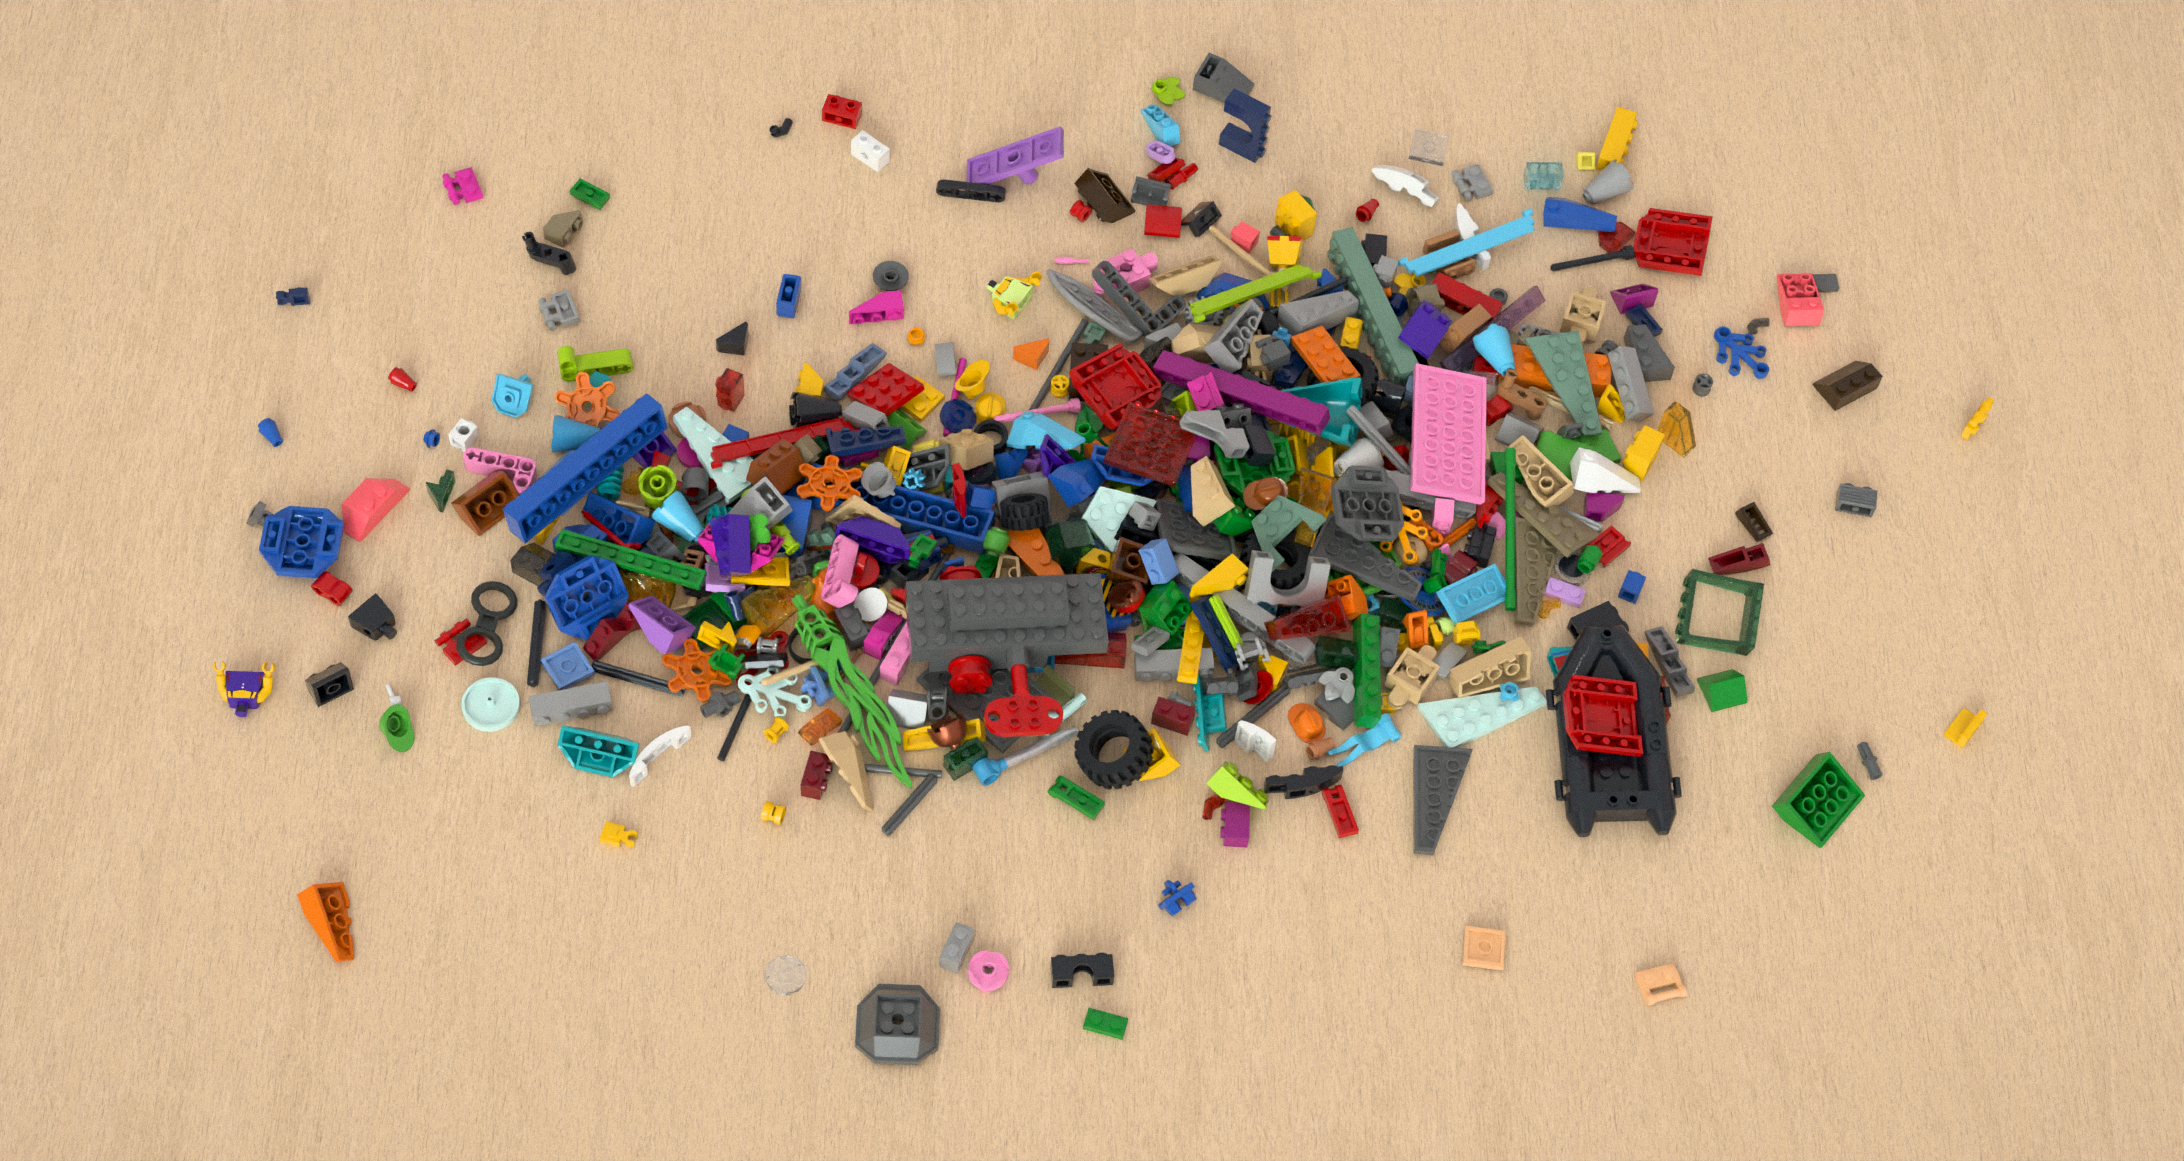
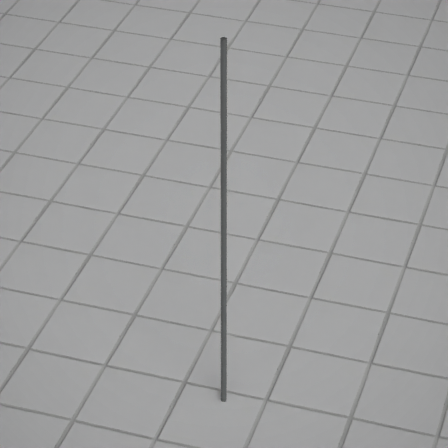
M1081 320L1029 410L1038 409L1051 387L1052 378L1059 374L1069 357L1071 344L1077 343L1086 328L1087 320ZM1006 447L1004 452H1007L1009 454V452L1014 448ZM948 545L941 560L927 581L938 579L944 563L949 560L956 547ZM904 619L899 630L897 631L896 635L894 636L893 640L891 641L890 645L885 651L883 657L881 658L880 662L878 663L877 667L872 673L869 681L872 683L873 686L876 684L877 680L880 677V665L882 664L883 660L885 659L886 655L891 649L893 643L895 642L896 638L898 637L899 633L904 627L907 619ZM850 713L838 733L849 730L852 724Z

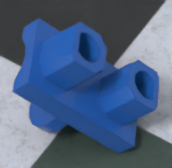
M1170 880L1165 881L1164 886L1166 889L1162 891V894L1164 896L1170 894L1171 896L1158 904L1161 910L1165 908L1171 916L1182 910L1176 901L1178 898L1181 897L1186 906L1197 899L1192 890L1195 886L1191 882L1177 890L1181 886L1178 880L1174 883Z

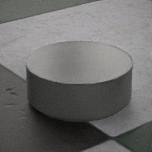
M1496 288L1490 292L1489 297L1495 298L1505 305L1508 294L1505 290Z

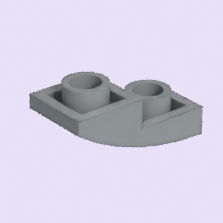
M953 342L935 344L938 377H948L956 374Z
M1452 641L1434 660V663L1440 666L1438 676L1443 679L1449 676L1450 669L1456 667L1466 657L1468 652Z

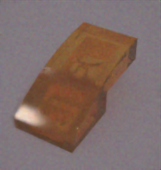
M827 708L806 723L798 731V734L812 746L819 742L818 739L825 737L828 732L840 726L842 719L830 708Z

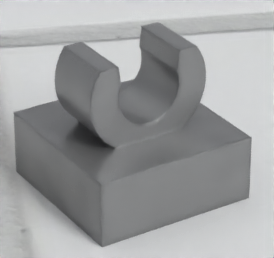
M259 501L252 508L246 524L253 527L258 523L264 527L265 520L263 516L266 517L272 514L264 510L266 504Z

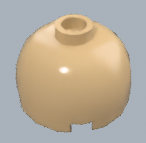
M1407 536L1412 550L1416 551L1419 556V561L1416 565L1408 566L1403 561L1404 549L1399 538L1394 543L1392 549L1401 562L1400 569L1420 568L1421 563L1426 562L1428 559V549L1424 542L1417 537ZM1413 554L1407 556V559L1413 558Z

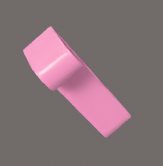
M468 448L463 453L464 465L467 471L483 475H490L495 470L504 471L510 480H514V487L519 495L536 482V464L530 458L478 448Z
M842 534L838 535L833 543L821 593L823 601L837 608L853 602L858 594V588L850 584L859 544Z

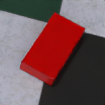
M1175 157L1171 163H1163L1148 173V179L1162 182L1185 166V162L1183 159Z

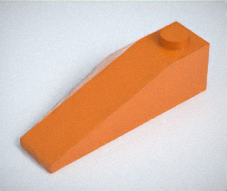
M344 883L313 884L297 894L304 915L336 962L352 961L354 959L353 937L349 934L351 918L348 917L347 909L350 907V900Z

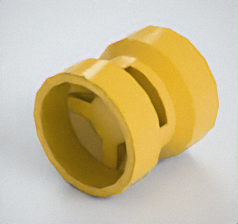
M766 801L762 809L761 820H771L774 824L781 825L785 817L786 806L781 804L777 806L773 802Z

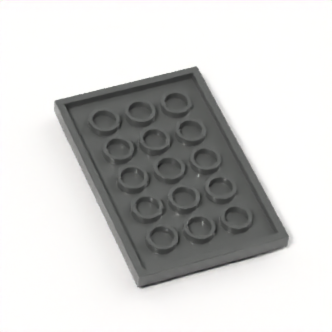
M928 667L917 677V682L926 690L928 688L938 690L948 687L949 709L955 714L962 713L966 721L980 718L984 722L985 709L990 702L995 699L1013 696L1012 676L1008 669H990L989 674L992 677V684L984 693L956 694L949 685L952 677L949 671L929 672ZM1027 676L1030 695L1046 696L1055 699ZM994 714L988 717L991 721L999 720V717ZM985 726L986 740L1002 753L1021 737L996 736Z

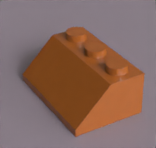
M782 439L750 463L746 480L755 485L766 476L779 493L783 495L805 478L799 472V466L805 462L799 449Z
M495 470L451 502L459 517L480 536L505 518L503 508L509 502L516 499L519 494L506 473Z

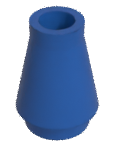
M266 418L258 424V431L274 447L283 443L274 420Z

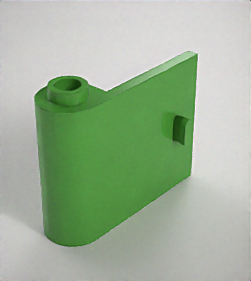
M1552 431L1541 432L1536 446L1571 481L1570 461L1578 448L1595 450V447L1570 438L1563 439L1561 435L1555 434Z

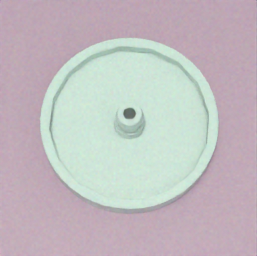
M491 677L478 680L470 685L462 697L461 707L464 718L472 727L481 731L491 732L509 726L516 719L520 710V700L518 692L512 684L506 680Z

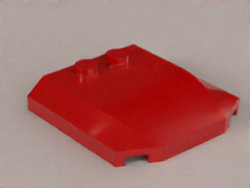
M1650 208L1648 214L1639 220L1633 249L1638 266L1641 268L1702 276L1713 216Z
M1121 343L1072 368L1069 372L1074 387L1105 427L1112 430L1161 405L1164 401V396L1162 397L1160 390L1162 388L1158 378L1138 353L1124 349V345Z
M1572 675L1563 693L1566 732L1576 750L1637 757L1643 754L1642 737L1637 734L1634 705L1638 700L1636 682Z

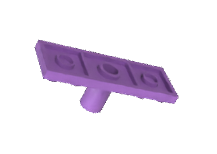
M1059 126L967 159L966 182L991 184L1017 174L1024 184L1034 183L1039 175L1035 169L1036 167L1064 158L1063 128Z

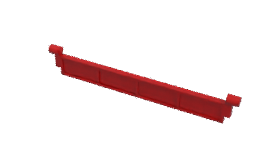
M840 417L713 446V452L710 454L713 460L711 468L722 467V462L763 453L782 439L794 445L807 434L814 441L827 438L825 428H832V431H841V428H849L850 431L860 430V428L854 429L850 421L845 422Z

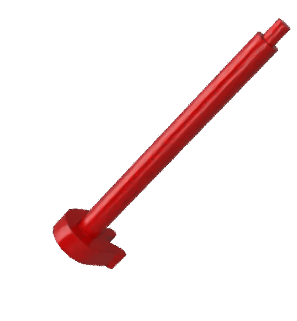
M581 511L585 519L605 532L608 538L616 545L633 550L641 548L639 543L625 544L589 512Z

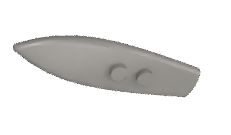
M1051 269L1047 270L1048 277L1057 291L1087 317L1126 343L1135 342L1142 337L1143 333L1092 289L1067 275Z

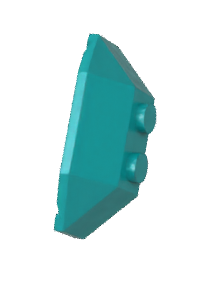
M561 726L557 746L562 750L574 769L615 777L635 763L640 743L625 737L586 728Z

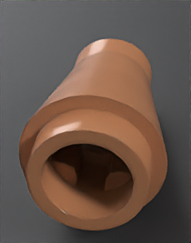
M1331 737L1310 741L1305 747V752L1311 760H1318L1328 751L1335 748V742Z

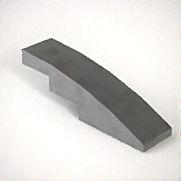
M1663 626L1646 630L1645 636L1652 653L1676 697L1694 693L1695 686L1687 676V668L1679 658V650Z

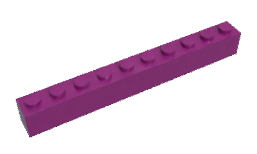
M1163 350L1153 366L1157 378L1189 389L1188 382L1212 372L1224 402L1230 404L1243 403L1244 406L1251 408L1252 412L1317 435L1322 434L1330 420L1329 408L1324 404L1311 402L1307 398L1294 396L1290 392L1277 390L1273 386L1262 385L1258 381L1245 379L1241 375L1228 373L1224 369L1211 367L1207 363H1199L1192 358L1179 356L1175 352Z

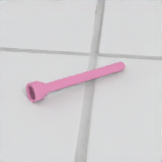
M1073 398L1067 401L1066 404L1027 411L1043 415L1064 411L1074 414L1080 413L1081 404L1079 398ZM1025 411L998 415L993 420L1001 423L1013 421Z

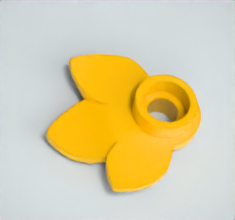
M1403 273L1393 280L1400 287L1398 298L1403 302L1409 301V299L1406 300V292L1409 288L1426 284L1423 275L1416 277L1415 274L1408 275Z

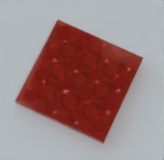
M1129 402L1103 463L1175 487L1197 434L1182 429L1179 423L1180 418Z

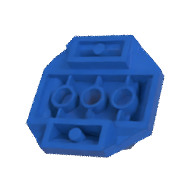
M288 506L275 514L265 517L259 552L277 576L318 578L339 558L345 527L344 522L326 508Z
M589 555L556 573L544 599L559 631L587 641L603 618H616L627 603L629 594L614 561ZM588 592L587 596L583 598L584 593Z

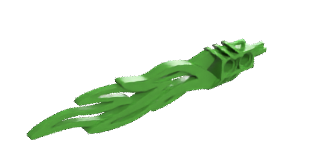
M796 594L791 599L798 610L797 620L794 625L802 637V644L806 643V651L809 652L810 650L811 659L827 672L834 696L848 709L854 730L857 734L860 732L871 755L878 762L881 761L874 740V733L881 745L885 762L891 772L901 783L912 789L913 784L898 754L897 745H901V737L890 711L882 700L874 694L875 688L866 675L850 662L845 645L847 642L841 636L842 634L837 629L835 622L827 617L824 610L817 609L815 604L808 606L802 594ZM809 618L815 619L814 622H808L806 620ZM823 634L824 637L818 638L816 635ZM831 645L829 651L823 649V648H825V647ZM838 662L853 688L847 683L844 685L838 671ZM837 683H838V684L840 685V687L842 688V690H843L845 696H844L843 693L840 691V689H839ZM860 706L868 712L867 727L871 740V745L868 741L864 729L862 711ZM874 719L889 737L893 757L899 771L893 766L888 756L884 737Z

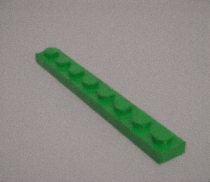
M561 529L555 543V548L582 557L593 555L614 561L617 567L699 591L707 576L706 570L564 529Z

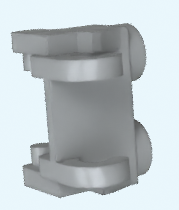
M1256 636L1254 637L1255 643L1241 646L1240 643L1236 644L1235 654L1241 671L1249 668L1247 663L1243 664L1246 658L1264 654L1263 662L1271 661L1264 639L1261 640Z

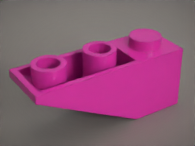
M901 290L882 292L850 310L849 324L904 319Z

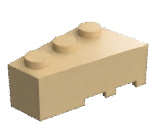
M1207 456L1191 465L1193 516L1204 527L1234 508L1235 504L1218 468Z

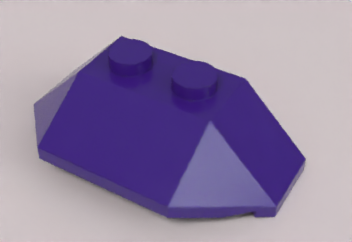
M1046 434L1040 446V468L1049 479L1048 475L1058 467L1077 461ZM1096 489L1092 494H1090L1088 497L1094 495L1095 492L1097 491V489Z
M864 516L837 524L835 539L840 534L852 539L859 544L858 552L867 553L873 556L874 559L888 564H897L903 559L909 561L911 546L898 527Z

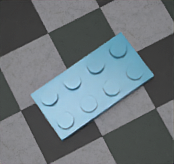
M1492 564L1440 589L1436 594L1456 626L1459 622H1464L1505 602L1506 581L1496 564Z

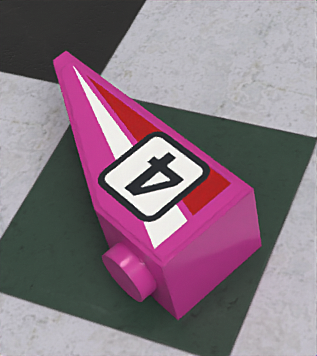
M887 609L873 625L864 640L865 654L881 660L905 619L902 617V614L898 615Z

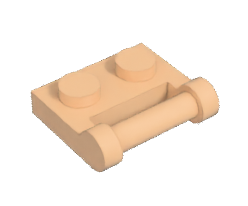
M1674 963L1639 971L1635 974L1647 1006L1654 1005L1658 1001L1678 996L1679 998L1687 996V990L1682 984ZM1670 986L1675 987V989L1656 994L1650 992Z

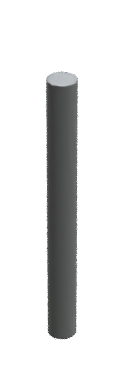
M864 764L866 772L893 774L886 765ZM904 767L909 776L927 777L929 774H932L936 778H942V770Z

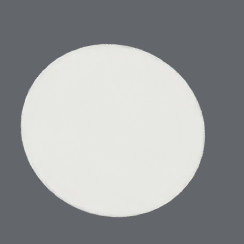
M867 588L857 595L854 608L859 609L862 620L874 621L879 619L886 611L887 598L881 590Z

